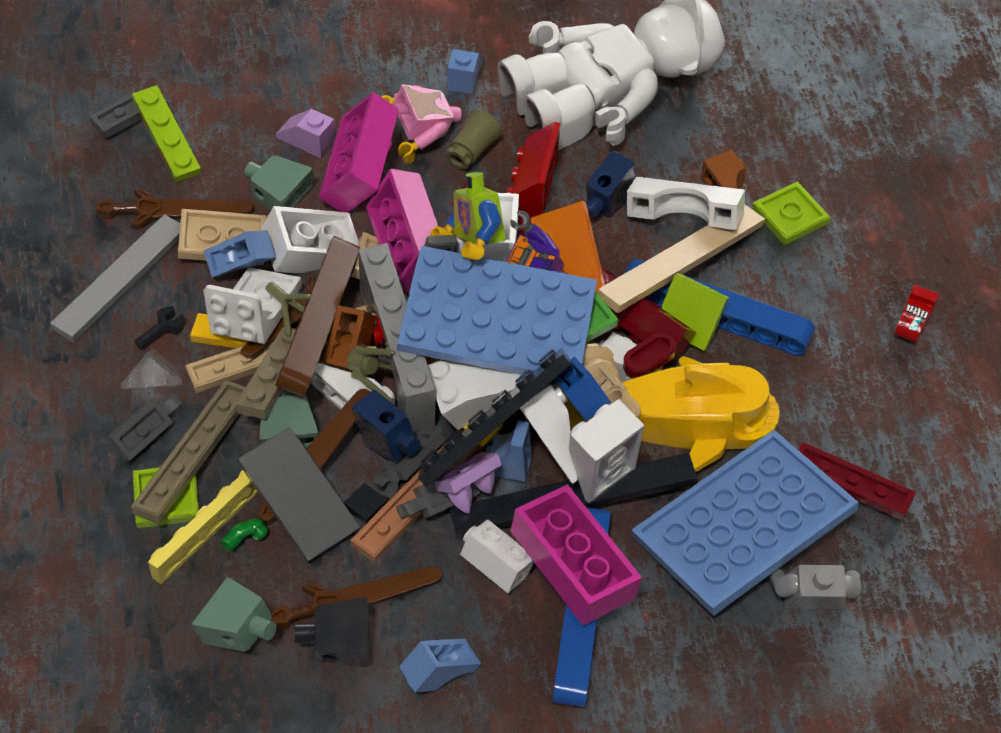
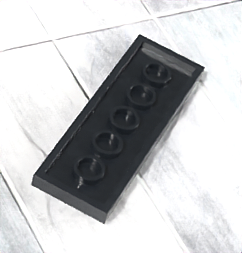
M562 348L557 352L554 349L548 351L539 359L540 366L536 370L531 372L528 369L515 380V388L509 393L506 389L501 391L491 401L492 407L488 411L479 410L468 420V428L462 433L457 429L444 441V448L437 453L434 449L421 460L422 464L419 466L418 479L426 488L571 365L569 356Z

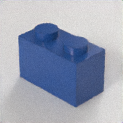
M574 356L570 359L571 365L553 380L560 387L570 404L587 421L594 417L600 407L610 404L611 401L592 374Z

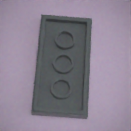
M290 427L238 458L237 463L307 563L359 531L360 526Z

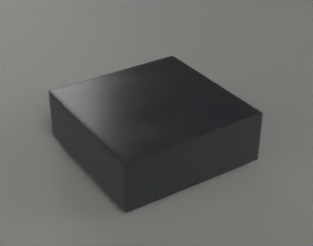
M363 483L343 503L352 515L364 524H367L388 501L373 488Z

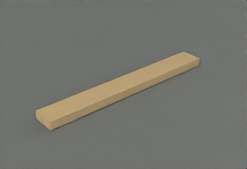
M744 204V216L737 230L709 227L707 225L599 288L597 294L606 305L619 313L671 282L676 273H686L761 228L765 218Z
M404 293V296H405V299H406V302H407V301H408V297H407V295ZM365 305L355 308L367 312ZM376 311L368 312L374 316L377 315ZM331 325V328H330V331H329V333H328V336H327V339H326V342H325V343H328V341H329V337H330L332 325ZM274 340L250 357L241 355L243 347L241 346L185 365L195 393L222 385L225 380L234 381L254 374Z

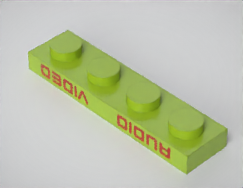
M158 86L132 93V100L175 183L200 175L201 168Z

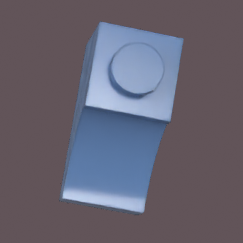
M267 230L247 231L204 250L212 278L244 268L254 267L276 257Z
M517 420L516 427L512 432L504 435L495 434L492 446H487L486 453L498 454L502 464L494 469L495 477L526 482L533 458L530 422Z
M464 638L420 641L399 667L414 692L438 691L448 681L463 674L475 672L481 663Z

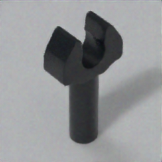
M174 306L160 309L156 312L158 323L134 340L136 346L139 349H143L164 332L178 335L185 326L184 315L178 316L173 321H168L176 315Z

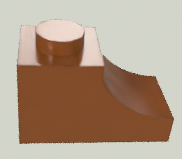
M733 150L703 160L701 180L705 185L738 189L743 186L746 173L745 163L736 156Z
M337 305L323 363L349 369L347 367L349 353L358 345L362 347L370 345L376 316L364 310Z

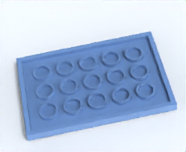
M421 246L399 334L397 351L519 375L528 369L531 372L536 370L540 366L539 359L551 349L557 352L562 348L570 359L575 356L582 364L597 280L488 258L470 260L463 257L461 253Z
M773 430L633 528L632 536L714 616L851 516L859 508L857 500L779 433Z

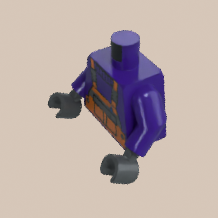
M517 211L516 213L524 220L523 225L517 224L514 220H511L510 224L516 230H525V234H519L505 262L564 273L562 272L564 263L559 257L560 250L551 237L535 223L530 224L529 215L525 211Z

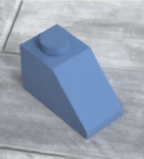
M453 49L447 67V86L449 91L474 94L484 54Z

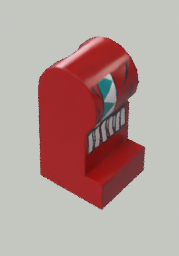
M914 285L894 335L917 343L934 312L939 294Z

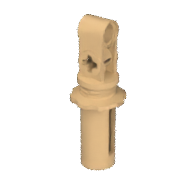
M587 342L582 365L592 374L611 401L609 406L619 399L638 417L641 410L640 404L618 379L619 374L612 351L606 346L602 347L597 343L590 344Z

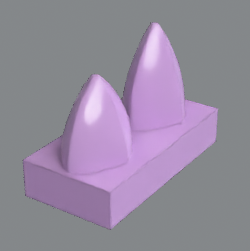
M479 452L439 476L434 481L438 492L447 493L455 506L468 514L472 506L471 483H474L481 491L490 494L495 481L494 469L502 464L498 454Z

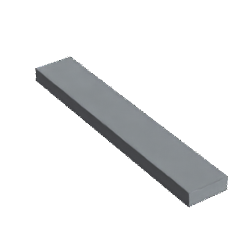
M164 214L50 323L51 329L74 343L179 241L180 223Z

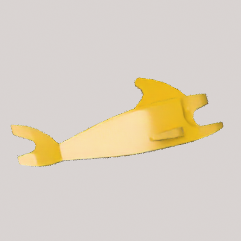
M682 356L679 359V367L653 372L622 382L628 389L627 391L640 404L641 410L637 418L644 424L641 441L691 449L690 457L696 472L720 459L727 449H746L775 430L778 425L780 411L775 397L769 393V385L765 377L751 367L729 365V363H701ZM569 401L564 403L569 414L570 428H574L580 422L584 421L586 423L592 419L590 418L585 421Z

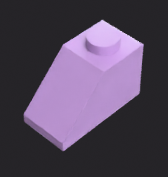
M309 109L290 117L276 133V138L322 158L334 144L336 138L335 122L333 118L316 110Z

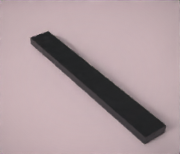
M688 452L636 464L634 470L590 503L585 500L577 478V481L573 484L570 480L474 501L468 514L456 506L449 507L456 538H462L472 526L478 527L486 520L491 521L499 529L512 526L516 508L567 484L585 507L592 508L697 484L698 477Z

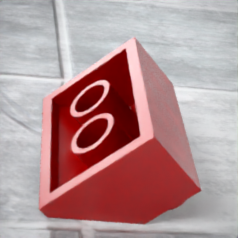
M554 122L528 135L525 146H520L518 150L517 162L519 167L514 166L511 182L514 184L513 187L508 186L507 193L519 194L518 208L525 211L531 217L544 214L558 163L559 122Z

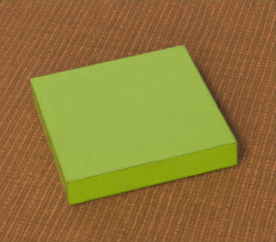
M798 181L753 202L752 210L765 218L764 223L784 245L829 224L831 218Z
M676 273L661 308L696 331L697 333L689 344L706 351L730 297L689 277Z
M160 467L133 471L134 502ZM196 474L160 524L135 515L137 528L191 522L199 511Z

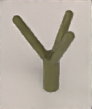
M269 282L265 290L281 303L285 333L287 337H290L292 333L288 305L303 313L305 307L294 300H309L311 295L288 294L276 283Z

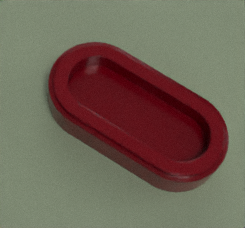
M657 333L645 339L624 355V371L633 378L653 373L674 358L676 351L675 340L664 333Z

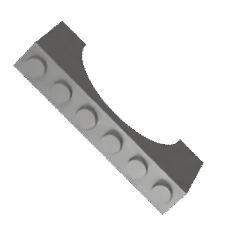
M388 244L358 249L360 291L367 312L376 311L387 348L395 351L394 355L389 356L395 380L398 408L409 418L413 432L435 427L436 389L425 356L397 351V343L407 302Z

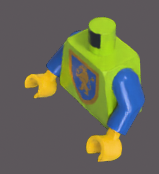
M473 172L465 175L466 188L454 192V211L446 220L448 224L445 228L435 226L430 236L453 235L452 231L454 230L456 236L467 241L462 247L461 255L470 260H479L484 255V245L506 240L499 195L497 192L484 187L483 173Z

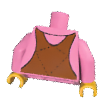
M402 84L399 92L394 94L395 97L382 96L383 99L399 109L398 117L408 140L415 141L412 144L403 142L399 145V156L404 154L403 161L405 164L412 163L415 160L414 151L419 148L422 150L437 139L445 136L451 123H458L461 120L462 113L460 107L449 106L444 94L439 90L427 89L418 85Z

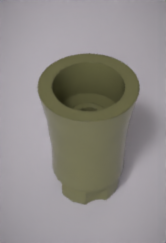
M478 109L473 110L457 137L450 144V148L446 151V157L450 164L457 169L466 170L490 144L502 135L500 124L489 113Z

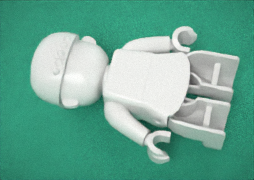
M664 0L659 7L645 13L638 20L634 34L625 24L613 26L608 23L560 28L559 33L556 24L542 21L533 25L529 35V43L535 47H543V54L526 60L521 55L514 54L499 61V90L503 97L516 92L517 112L519 115H525V122L529 127L542 122V128L554 122H559V150L581 140L589 133L593 126L601 128L605 125H608L606 141H609L614 146L624 140L625 124H628L637 117L655 98L658 90L657 75L674 78L681 75L695 76L705 72L716 65L721 59L725 47V38L717 13L706 0Z

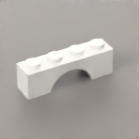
M636 177L627 191V216L654 220L669 213H691L705 219L709 227L737 230L744 216L745 190Z

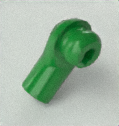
M259 518L237 523L220 543L227 551L232 552L250 534L255 540L262 539L267 534L268 527Z

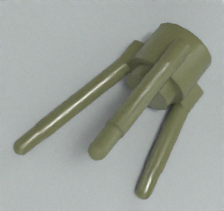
M356 346L347 358V367L352 371L351 377L360 380L369 389L376 390L392 402L391 397L365 376L375 373L378 367L392 370L391 363L378 360L375 355H394L395 351L393 349Z

